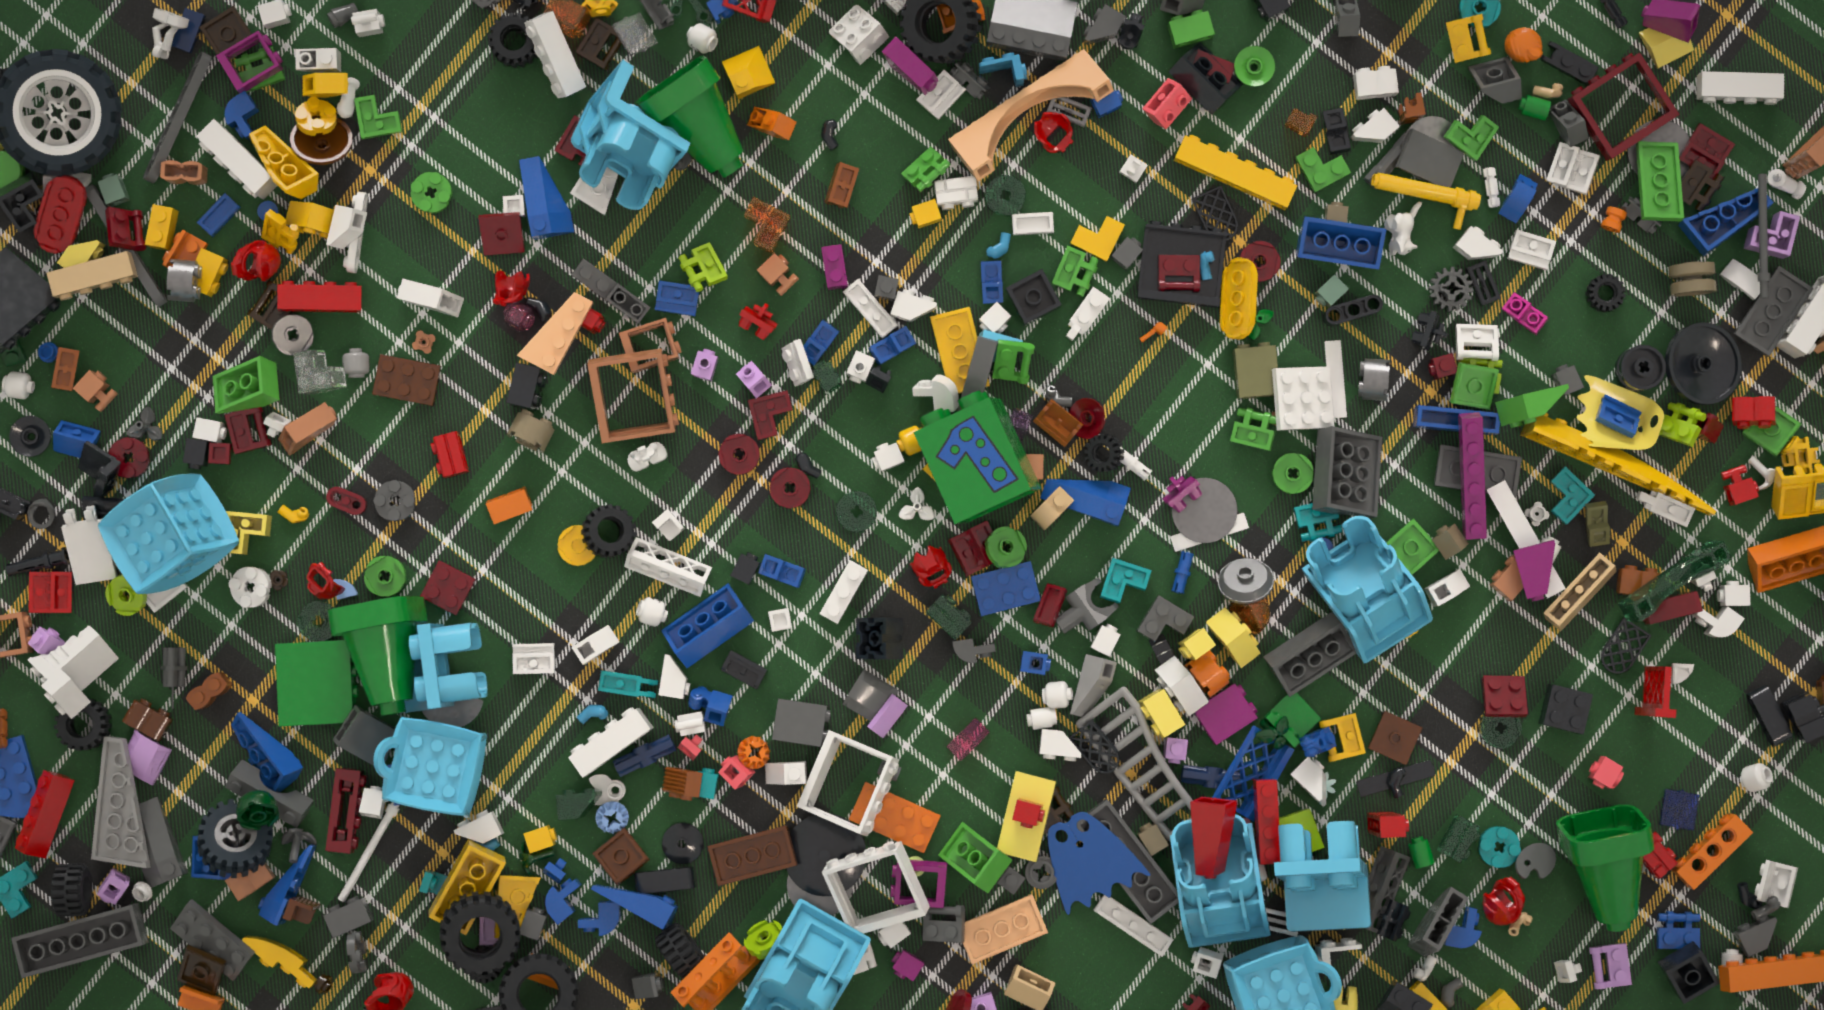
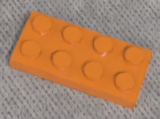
M865 782L849 817L850 821L860 825L876 786ZM888 792L883 798L881 811L875 817L873 831L897 842L902 841V844L924 853L941 815Z

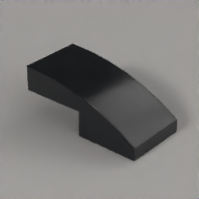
M1343 108L1323 111V122L1330 155L1350 151L1351 146L1346 130L1347 123Z

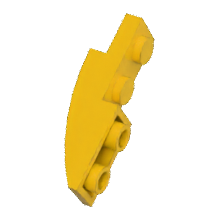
M246 936L242 939L260 957L259 961L264 966L273 968L280 963V968L287 974H293L300 986L303 988L314 986L317 978L303 967L308 960L300 953L282 943L267 938Z

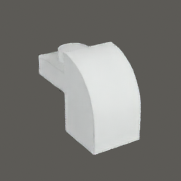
M936 375L932 380H921L912 388L913 396H933L934 411L943 408V410L949 409L950 412H954L959 406L957 402L959 400L957 387L946 376Z
M1728 606L1722 607L1715 617L1704 609L1702 612L1692 614L1696 618V623L1704 628L1708 626L1704 634L1710 637H1726L1733 634L1745 619Z

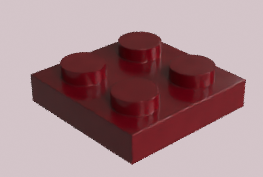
M439 560L420 597H424L425 600L457 616L476 579Z
M1483 675L1482 686L1485 717H1527L1525 676Z

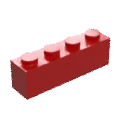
M282 281V284L277 285V310L361 313V286H357L356 282H345V285H336V282H324V285H315L314 281H304L303 285H295L294 281Z
M43 770L42 775L38 779L35 794L31 798L30 808L23 820L20 835L16 839L15 849L26 855L46 859L75 780L63 774Z
M1254 779L1253 793L1258 864H1274V862H1280L1277 780Z
M1392 811L1367 813L1368 833L1379 838L1406 837V832H1409V821L1405 819L1404 815Z

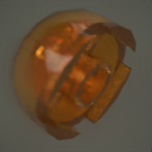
M1266 598L1251 604L1231 603L1230 612L1234 611L1241 620L1239 623H1245L1252 634H1259L1271 618L1269 603Z

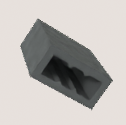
M778 698L772 740L821 747L828 731L824 730L825 722L829 723L831 710H827V705Z
M355 705L333 738V741L337 746L374 766V753L378 744L387 737H393L396 727ZM389 749V750L386 752L385 757H384V762L387 760L388 755H389L388 753H389V751H390L391 749Z

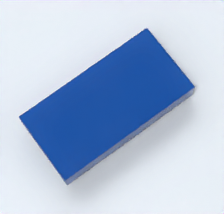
M224 193L197 223L209 235L214 237L241 207Z

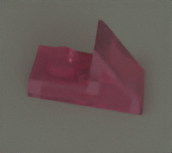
M975 717L946 747L962 761L990 732Z

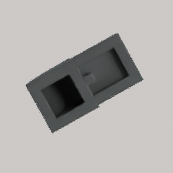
M973 638L952 642L956 655L968 663H977L975 656L979 654L980 658L991 657V652H996L995 643L974 647Z

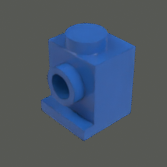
M710 0L706 3L707 8L717 25L721 23L720 19L722 17L726 19L734 14V10L721 6L723 0ZM729 0L728 2L735 6L739 4L737 0Z
M1114 90L1098 102L1095 99H1090L1098 118L1120 109L1122 106L1121 102L1123 101L1119 90Z
M1022 651L1020 671L1045 675V671L1050 670L1051 659H1047L1048 654ZM1034 659H1037L1039 661L1038 667L1032 666V661Z

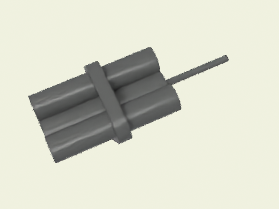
M163 648V666H161V670H163V687H172L171 709H174V687H185V670H188V666H185L186 648Z

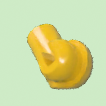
M282 505L278 510V514L291 523L305 521L309 516V511L305 507L292 511L285 505Z

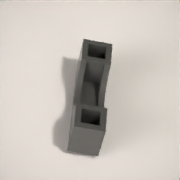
M241 760L230 773L225 788L241 797L253 790L269 792L277 801L279 818L297 828L308 815L314 800L297 790L289 793H278L268 789L260 779V769Z

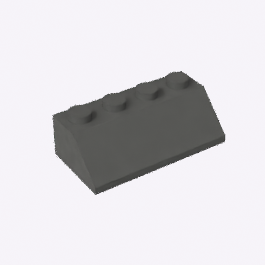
M1331 612L1263 656L1284 691L1290 697L1355 655L1356 651L1345 627Z

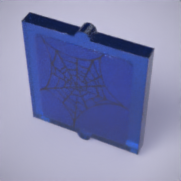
M1665 789L1659 824L1671 826L1677 830L1679 828L1694 830L1699 795L1687 793L1684 790Z

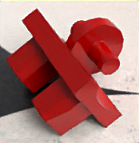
M767 303L763 307L755 304L753 309L746 306L739 314L741 318L738 325L745 330H749L752 323L756 324L759 328L755 335L762 340L766 339L776 329L778 324L770 320L773 314L767 311L769 307Z

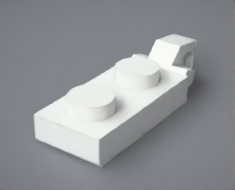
M1093 287L1069 320L1068 326L1071 329L1066 337L1073 341L1078 333L1083 335L1087 332L1110 298Z
M1639 491L1635 498L1646 503L1644 508L1648 509V511L1684 527L1688 526L1695 511L1694 507L1660 492L1651 491L1649 495Z

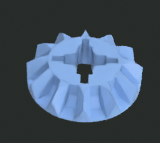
M611 801L604 803L598 808L595 818L598 828L602 829L604 833L614 834L627 826L629 815L624 805ZM616 812V819L618 821L613 820L609 824V818L606 816H612Z

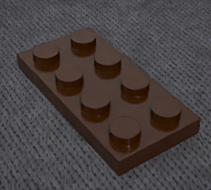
M787 825L707 846L718 886L798 865Z

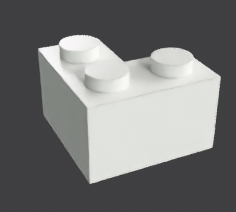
M1175 656L1155 669L1159 676L1156 680L1171 698L1175 697L1176 701L1173 703L1180 712L1184 710L1190 716L1209 702L1191 673Z

